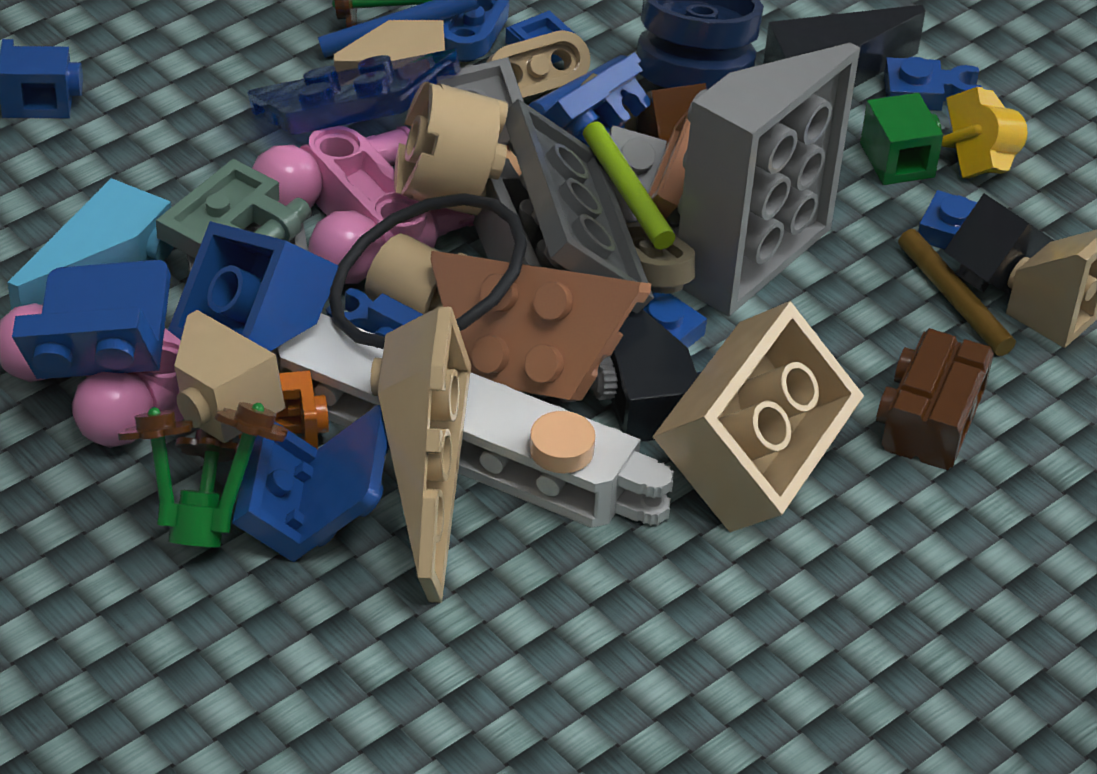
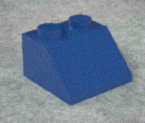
M210 221L168 331L181 340L187 315L199 310L263 348L272 351L317 324L324 304L330 295V288L339 265L286 240Z

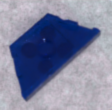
M456 48L391 61V57L388 55H380L360 61L358 68L337 72L336 67L333 66L320 67L306 72L303 75L304 79L250 89L247 94L253 114L258 115L265 112L267 122L274 126H281L282 130L290 135H296L404 113L410 108L412 100L422 83L437 84V77L456 75L461 72Z

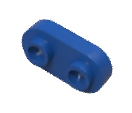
M477 0L478 9L444 19L445 55L458 62H471L487 54L509 17V0Z

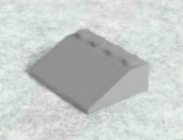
M846 43L730 72L711 88L704 89L695 96L688 110L690 130L688 148L683 157L685 177L683 194L678 203V213L680 214L678 238L695 251V278L691 282L684 284L682 290L725 315L731 316L831 229L860 47L852 43Z

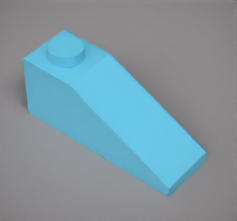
M110 178L8 281L11 310L18 306L34 303L42 305L48 274L59 267L147 260L164 261L173 250V246L157 238L156 219L171 208V201Z

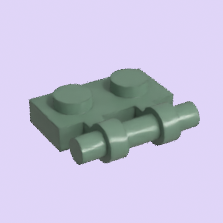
M232 159L156 219L157 238L196 258L210 221L243 230L252 222L261 225V227L254 233L289 242L301 232V223L309 218L312 212L309 204L299 197L292 200L286 206L279 203L278 181Z

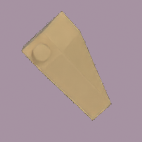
M437 307L385 335L382 358L373 359L370 377L372 395L379 397L418 579L428 601L442 603L471 372V363L452 307Z

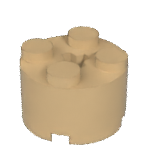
M422 83L412 100L404 125L411 126L406 145L399 143L394 168L395 192L416 201L461 193L485 197L488 178L498 180L506 161L507 147L506 145L499 144L498 138L506 122L508 103L440 83ZM465 205L447 208L477 216L481 211V208Z

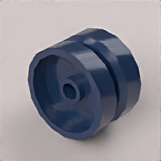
M643 0L641 21L647 30L641 33L637 44L636 54L641 60L639 66L643 70L639 74L653 84L664 88L706 83V88L709 89L730 72L754 67L757 51L751 43L757 40L760 33L763 4L760 0Z

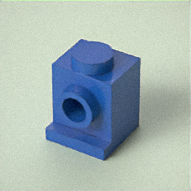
M2 39L0 49V105L2 118H70L72 96H82L83 72L81 62H70L69 47L14 46L13 39Z

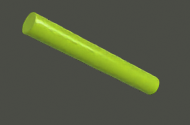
M600 122L588 124L583 130V137L654 247L656 249L668 248L675 241V233L603 124Z

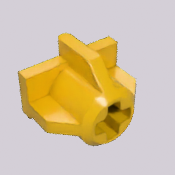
M974 87L947 97L953 132L943 136L941 146L956 148L962 178L969 179L984 173L1001 174L1009 171L1015 155L1022 150L1027 140L1028 129L1024 117L1014 109L1005 108L993 90H986L983 87Z

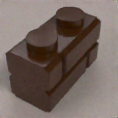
M930 328L923 332L915 350L904 347L894 376V382L900 383L898 389L886 387L876 415V422L885 424L881 444L884 450L909 459L917 456L920 462L944 470L953 468L987 387L994 356L991 347L967 339L958 342L956 336Z

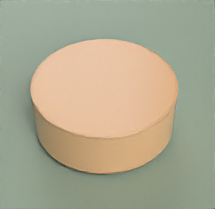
M554 411L542 415L532 425L530 454L535 463L543 469L554 473H572L583 469L591 462L594 456L595 430L585 417L569 411Z

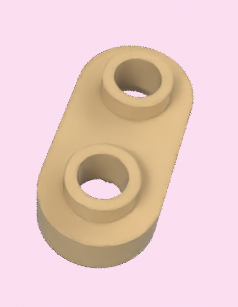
M562 30L504 46L491 55L486 62L509 57L522 98L527 100L548 94L586 74L591 60L589 49L582 38L573 32ZM552 54L561 57L564 62L563 70H558L552 65Z

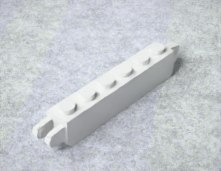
M321 313L316 325L270 351L276 354L279 373L310 370L314 396H326L329 421L347 428L372 408L380 405L379 397L372 395L370 377L373 359L382 358L383 349L355 343L334 324L333 318ZM358 328L362 332L370 333L368 331ZM470 372L458 469L459 474L591 528L609 524L616 513L634 521L640 520L643 524L648 523L650 526L652 524L658 526L665 519H669L671 498L667 497V493L672 492L674 471L670 470V466H665L664 462L658 463L656 459L639 453L641 439L586 418L595 430V448L591 462L583 469L572 473H554L545 470L535 463L530 454L532 425L544 414L567 410Z

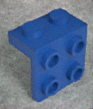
M162 260L70 266L52 270L47 277L42 314L15 316L12 333L14 342L36 379L91 376L101 372L133 373L160 371L171 272L167 264Z
M377 405L318 449L289 430L284 442L269 440L258 435L239 488L232 524L290 561L295 562L314 547L326 545L338 530L358 516L364 517L371 513L383 494V485L381 484L385 456L390 448L381 406Z

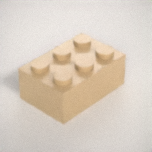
M789 301L738 323L653 435V438L727 530L733 532L780 516L785 512L864 395L793 303Z

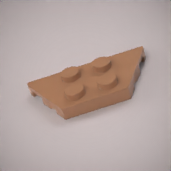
M431 251L430 258L442 306L452 307L456 319L491 293L508 270L510 262L439 251ZM522 264L520 275L498 305L469 327L460 331L471 363V373L507 385L517 391L567 400H583L598 376L597 371L600 363L606 357L611 356L623 337L619 329L635 304L646 301L651 292L652 284Z

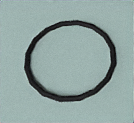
M467 193L427 198L390 214L359 237L338 264L339 267L328 297L334 324L355 343L384 349V336L360 331L344 315L340 296L348 271L371 243L397 224L430 210L465 205L491 210L509 224L515 243L509 268L491 293L456 319L459 330L466 329L498 305L520 275L528 244L520 217L497 199Z

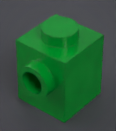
M920 93L867 100L860 144L881 183L889 185L935 178L943 133L938 116L934 113L931 114Z

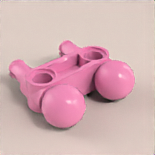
M332 125L321 127L310 135L309 144L303 145L300 148L295 145L273 146L260 154L252 167L256 171L279 182V203L286 206L292 200L299 197L305 200L310 208L316 203L327 215L317 222L309 239L308 250L336 265L341 262L359 237L390 214L420 202L400 195L394 190V169L392 166L395 165L399 143L405 145L407 143L410 129L406 126H400L395 130L366 138L357 131L344 126ZM443 208L430 210L397 224L365 249L348 271L344 285L358 284L366 279L374 257L391 237L400 233L406 234L434 248L439 236L466 226H474L475 216Z
M37 303L15 307L0 320V364L11 376L28 382L45 379H36L14 342L12 333L15 316L42 314L43 304ZM166 328L164 329L160 371L133 373L101 372L86 376L87 378L78 385L72 402L73 417L82 435L89 441L112 448L131 444L134 440H119L118 433L125 431L126 428L135 427L134 416L148 413L153 407L158 408L160 411L173 410L175 420L177 422L183 420L184 418L177 405V395L180 392L174 368L181 340Z

